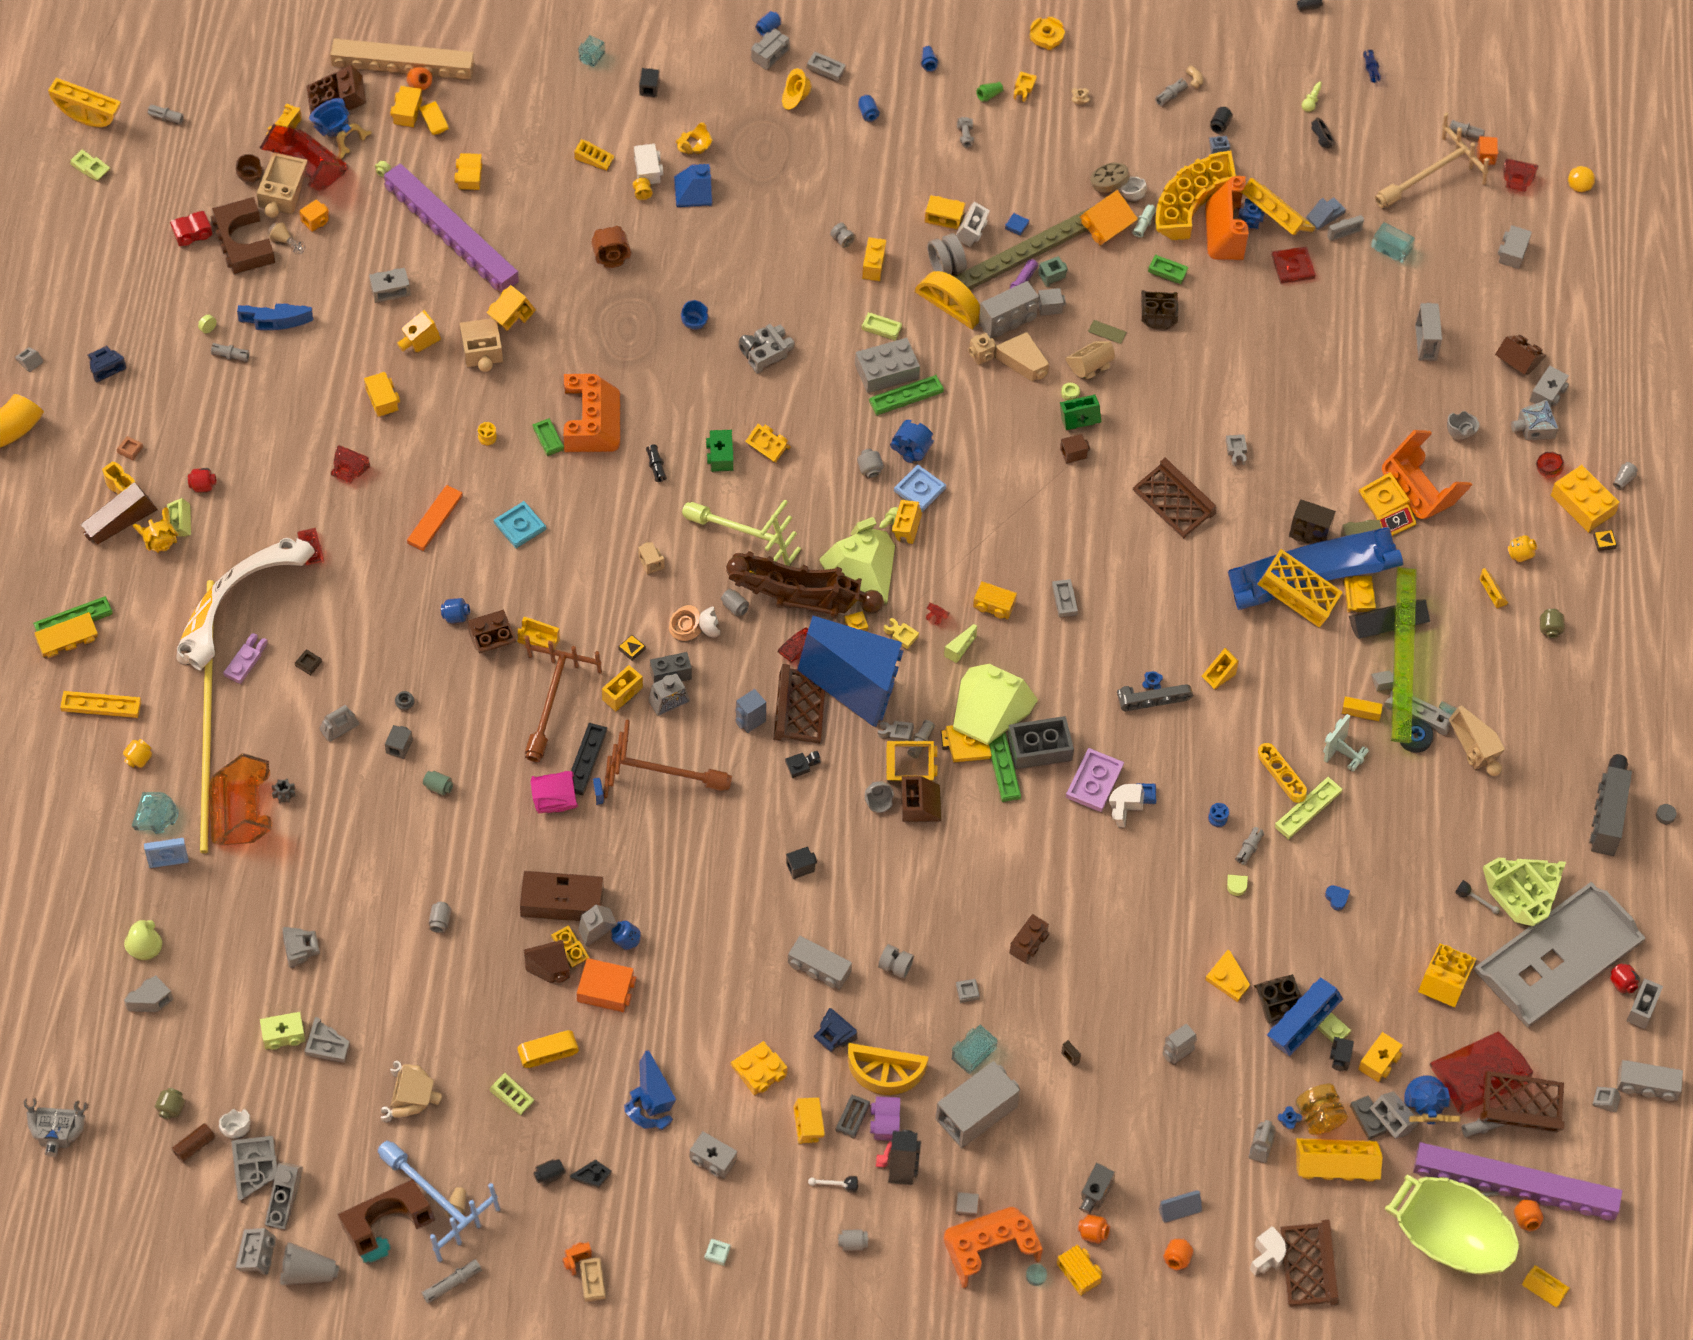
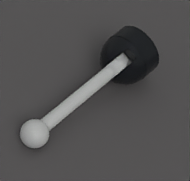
M848 1176L844 1181L816 1180L813 1177L808 1180L811 1186L815 1184L842 1185L848 1192L857 1193L858 1176Z

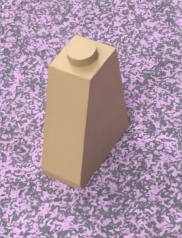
M1027 332L995 346L994 357L1030 381L1042 379L1048 375L1049 363Z

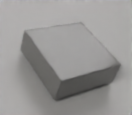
M976 979L956 982L960 1003L980 999Z
M958 1192L956 1214L977 1216L979 1194Z

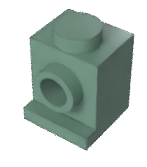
M1059 256L1039 263L1038 275L1046 287L1050 286L1051 283L1066 278L1068 268Z

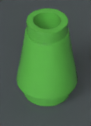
M1001 82L982 84L976 90L977 97L980 101H988L1003 92V85Z

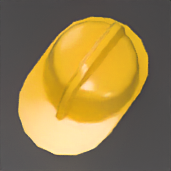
M793 69L787 77L782 98V104L785 109L790 110L796 107L811 91V82L805 76L802 69Z

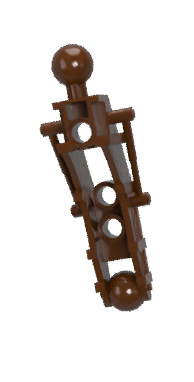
M748 551L746 554L735 553L726 565L729 579L734 581L736 586L747 588L757 595L761 592L777 599V608H783V606L786 608H803L830 614L831 618L836 619L838 618V613L845 614L857 601L860 602L863 610L872 614L880 611L884 605V598L881 593L872 589L865 592L860 591L862 579L854 580L845 576L840 567L826 570H809L808 566L802 565L800 568H795L778 563L771 556L767 558L754 556V553Z

